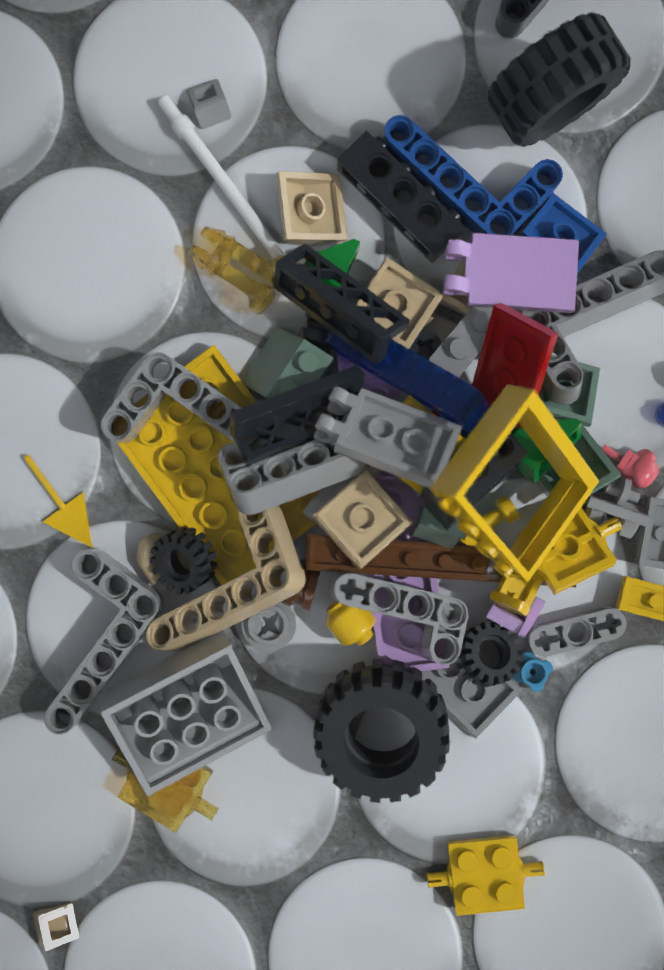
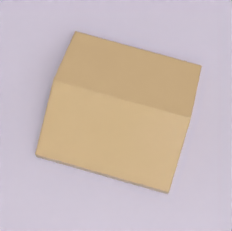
M278 171L276 173L284 241L299 245L306 243L308 246L341 243L348 240L340 174Z

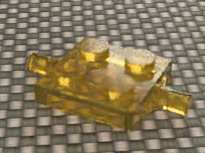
M120 747L112 758V761L129 770L126 783L117 798L171 831L177 833L184 819L193 813L194 810L210 819V821L216 815L219 807L202 798L204 786L213 772L211 768L204 766L147 797Z

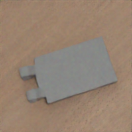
M334 387L329 397L330 404L327 411L335 415H344V417L339 422L328 415L321 414L315 426L317 430L314 438L324 443L336 442L335 452L430 488L448 464L462 426L361 388L358 396L340 387Z

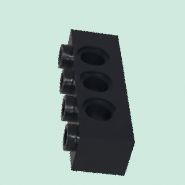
M366 130L337 159V171L425 258L433 263L446 250L448 240H456L461 235L464 229V225L461 223L462 218L453 208L448 207L446 209L437 200L438 195L435 190L427 183L422 185L413 176L412 168L404 160H396L389 153L390 148L381 137L377 135L373 137ZM379 166L384 168L387 174L378 178L371 175L369 170ZM397 190H405L410 194L411 198L408 201L402 202L397 200L393 193ZM422 213H428L434 218L435 223L426 226L421 224L417 217Z

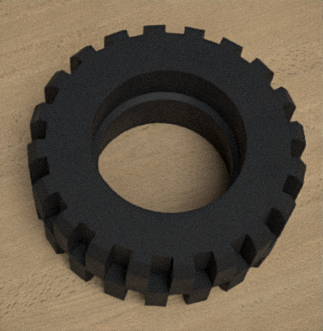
M589 12L587 15L581 14L571 21L567 20L560 24L553 31L550 30L537 42L524 49L525 51L515 57L509 63V66L498 74L497 80L492 82L488 91V104L514 144L521 147L531 146L561 131L567 125L579 119L584 113L594 108L602 99H605L614 88L619 86L622 79L628 75L631 58L603 15Z
M373 659V663L370 666H365V663L361 661L353 664L351 673L345 669L336 675L335 683H329L324 690L323 699H320L313 732V738L315 739L314 750L316 757L322 759L320 767L325 775H334L333 784L340 790L347 787L350 789V795L361 799V796L364 795L370 797V802L380 803L381 798H389L390 803L401 801L402 795L408 794L411 798L419 794L422 784L425 787H429L436 780V772L443 770L446 763V754L449 753L448 713H446V703L442 694H437V686L430 678L423 681L422 671L413 666L408 671L404 669V662L393 660L392 665L383 664V659ZM388 708L400 712L407 717L415 727V734L408 743L398 749L376 751L363 746L354 738L349 730V723L356 715L365 710Z

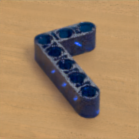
M331 331L323 340L325 345L356 365L359 364L364 370L401 392L412 396L418 402L439 413L443 419L461 425L460 435L464 438L470 435L490 408L485 396L477 388L393 339L389 342L385 359L377 365L373 364Z

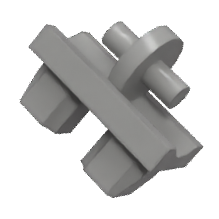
M624 477L618 485L611 483L606 485L604 488L606 493L596 491L589 495L585 501L584 512L588 518L597 525H600L604 522L607 514L616 516L618 522L622 525V530L615 533L629 539L633 537L639 525L646 527L650 520V516L645 514V507L635 504L638 503L641 494L631 491L632 481Z

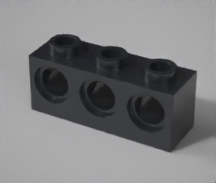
M510 433L497 449L500 456L493 455L464 493V498L472 507L513 472L529 453ZM455 451V452L450 456L449 461L452 459V457L455 455V453H456L457 451ZM423 486V490L417 500L448 530L458 520L443 511L438 505L440 501L430 488Z

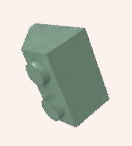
M276 327L243 377L242 382L246 388L267 399L325 377L333 365V357L305 339Z

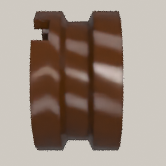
M300 559L301 564H302V567H303V569H304V568H305L304 560ZM304 570L306 577L304 587L297 594L283 600V604L287 606L297 604L300 605L302 610L310 611L320 571Z

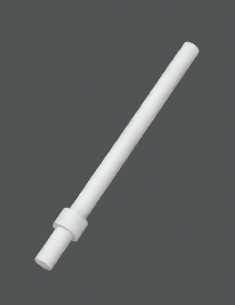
M168 95L163 96L158 101V105L172 122L171 128L179 139L186 141L276 262L285 256L286 253L194 131L195 125L186 114L182 115Z

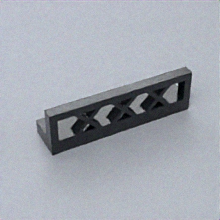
M306 243L276 261L273 288L375 365L385 359L390 340L409 326V318ZM305 258L315 265V268L302 267L297 262ZM321 279L335 280L341 287L328 286ZM348 298L361 299L367 306L353 305L348 301ZM374 318H387L394 324L386 329L376 322Z
M359 364L230 412L229 433L247 465H252L315 440L316 423L309 421L312 413L318 411L332 415V418L341 422L344 415H335L327 411L330 404L329 397L334 387H340L358 396L365 378V374ZM287 423L300 427L299 433L292 437L277 432L281 425ZM259 436L268 439L266 447L251 452L245 439Z

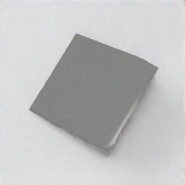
M218 79L186 90L201 129L231 118V113Z

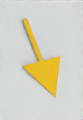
M25 455V462L59 507V510L42 522L93 548L84 492L65 505L29 455Z

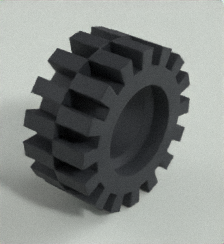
M186 526L176 528L154 543L155 546L151 548L150 553L154 554V556L150 558V564H156L152 572L154 575L160 574L161 578L157 581L161 585L167 582L166 589L170 592L176 588V594L181 595L184 592L189 594L208 582L215 574L213 570L217 568V562L212 560L217 557L216 551H209L213 544L211 541L207 543L203 541L206 535L202 532L195 535V528L191 527L188 530ZM177 550L187 557L191 571L181 565L177 557Z
M490 621L482 622L465 631L461 652L458 657L461 658V663L457 664L459 670L463 668L466 670L463 674L465 679L473 678L472 684H483L482 687H490L505 683L514 678L513 674L518 673L521 669L517 664L523 662V656L517 655L518 651L523 650L522 644L515 645L514 643L519 638L517 634L509 635V629L503 626L500 627V624L496 622L490 623ZM483 641L492 642L498 649L499 662L495 667H488L480 660L478 648Z

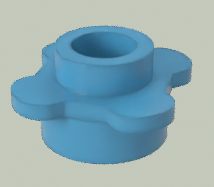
M524 652L521 655L523 656V662L519 666L521 669L518 673L513 674V679L517 683L523 682L527 684L532 691L539 692L544 688V683L547 681L549 674L552 673L553 666L548 660L541 661L536 658L533 652ZM532 668L536 670L533 675L530 674V669Z

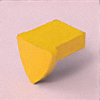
M534 573L528 582L521 579L517 580L512 575L508 579L502 576L496 590H492L489 597L506 610L521 616H527L544 579L537 573Z

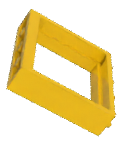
M507 384L431 485L430 489L440 500L438 502L439 507L447 514L455 517L459 521L457 527L478 543L476 549L496 563L493 567L499 574L507 579L512 575L528 582L594 490L599 480L536 392L532 389ZM519 422L559 475L560 480L512 547L508 549L463 495L516 423Z

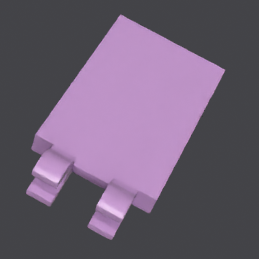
M479 233L472 234L471 243L462 240H448L445 260L466 261L465 277L446 275L443 294L467 296V306L493 308L494 305L503 303L517 310L572 313L575 311L579 240Z

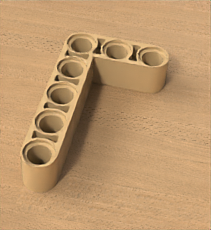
M279 505L263 511L259 520L258 513L246 515L238 511L239 520L256 568L152 621L146 632L149 646L156 650H184L302 590L306 580L305 572ZM274 539V548L270 552L269 545L270 542ZM283 571H286V580L284 584H281V575ZM256 586V595L252 599V589ZM227 601V609L224 613L223 605ZM198 615V624L195 626V620Z

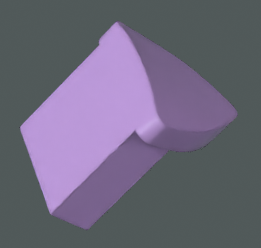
M535 597L528 615L521 616L506 610L491 600L486 617L525 638L540 614L545 601Z

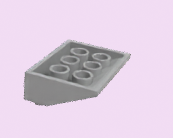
M223 630L97 695L100 714L147 797L272 730Z

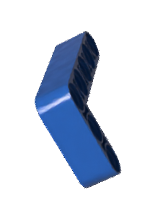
M396 115L390 118L385 125L383 140L390 148L389 153L398 161L400 159L404 160L412 168L413 176L422 185L424 183L430 185L438 195L437 200L445 208H453L462 218L461 223L472 233L494 234L490 229V224L500 223L505 228L506 233L503 235L514 236L552 196L563 178L562 168L557 162L550 159L541 160L499 202L410 118L404 115ZM399 131L404 133L407 139L396 141L390 135ZM425 154L430 157L432 162L423 165L418 163L415 157ZM542 174L549 177L551 185H542L537 180V175ZM450 177L456 182L457 186L446 188L441 184L440 179ZM523 199L528 204V210H519L515 207L513 200ZM467 200H475L479 203L481 210L476 212L470 211L465 206V202Z

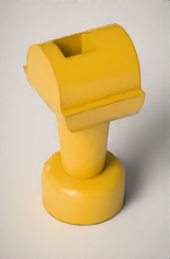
M506 495L495 501L496 509L481 516L491 529L503 520L511 524L520 518L517 509ZM466 536L465 540L459 539L464 545L474 546L478 544L469 536Z

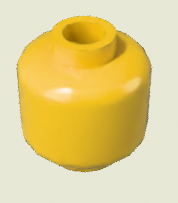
M335 601L326 609L325 612L328 615L325 619V624L343 646H349L354 643L361 646L374 635L371 629L376 622V618L372 611L346 606Z

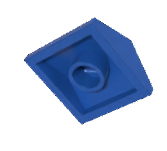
M553 193L520 236L579 240L578 274L607 233Z

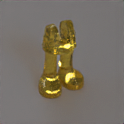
M205 226L200 235L217 248L211 255L206 250L192 245L189 256L201 270L206 269L211 276H218L244 293L249 298V308L260 315L273 301L275 289L250 278L230 265L229 262L231 258L273 286L276 261L285 255H277L272 260L265 259L236 241L235 236L226 235V231Z

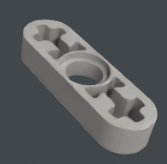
M603 607L537 624L528 631L526 642L532 652L542 657H548L617 639L624 634L627 622L625 616L620 611L610 607ZM606 615L616 619L617 623L612 625L611 632L604 627L596 628L594 631L597 636L593 637V628L588 621L589 618H592V623L594 624L604 623ZM574 622H580L585 628V634L579 641H571L567 636V629ZM559 626V635L564 642L563 645H560V641L557 639L546 642L547 648L545 649L539 644H535V640L540 638V632L543 631L547 636L557 635L555 627Z

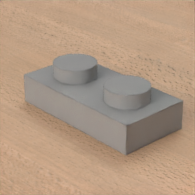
M647 497L645 514L650 516V520L646 527H641L635 564L664 569V499Z

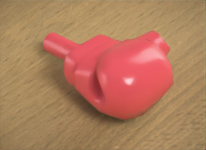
M604 445L602 448L608 457L619 463L616 468L621 473V477L630 479L632 486L635 488L643 489L648 487L659 473V467L655 462L656 456L648 449H642L636 453L628 450L622 456L607 445Z

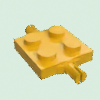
M582 507L579 509L536 570L537 574L543 577L553 595L615 566L617 559L607 546L606 537L622 530V525L618 522V518L613 517L597 525L588 518Z
M515 835L447 841L449 856L447 871L427 872L428 888L449 886L453 894L456 916L525 909L523 894L525 878L545 876V871L543 870L545 868L543 861L522 863Z

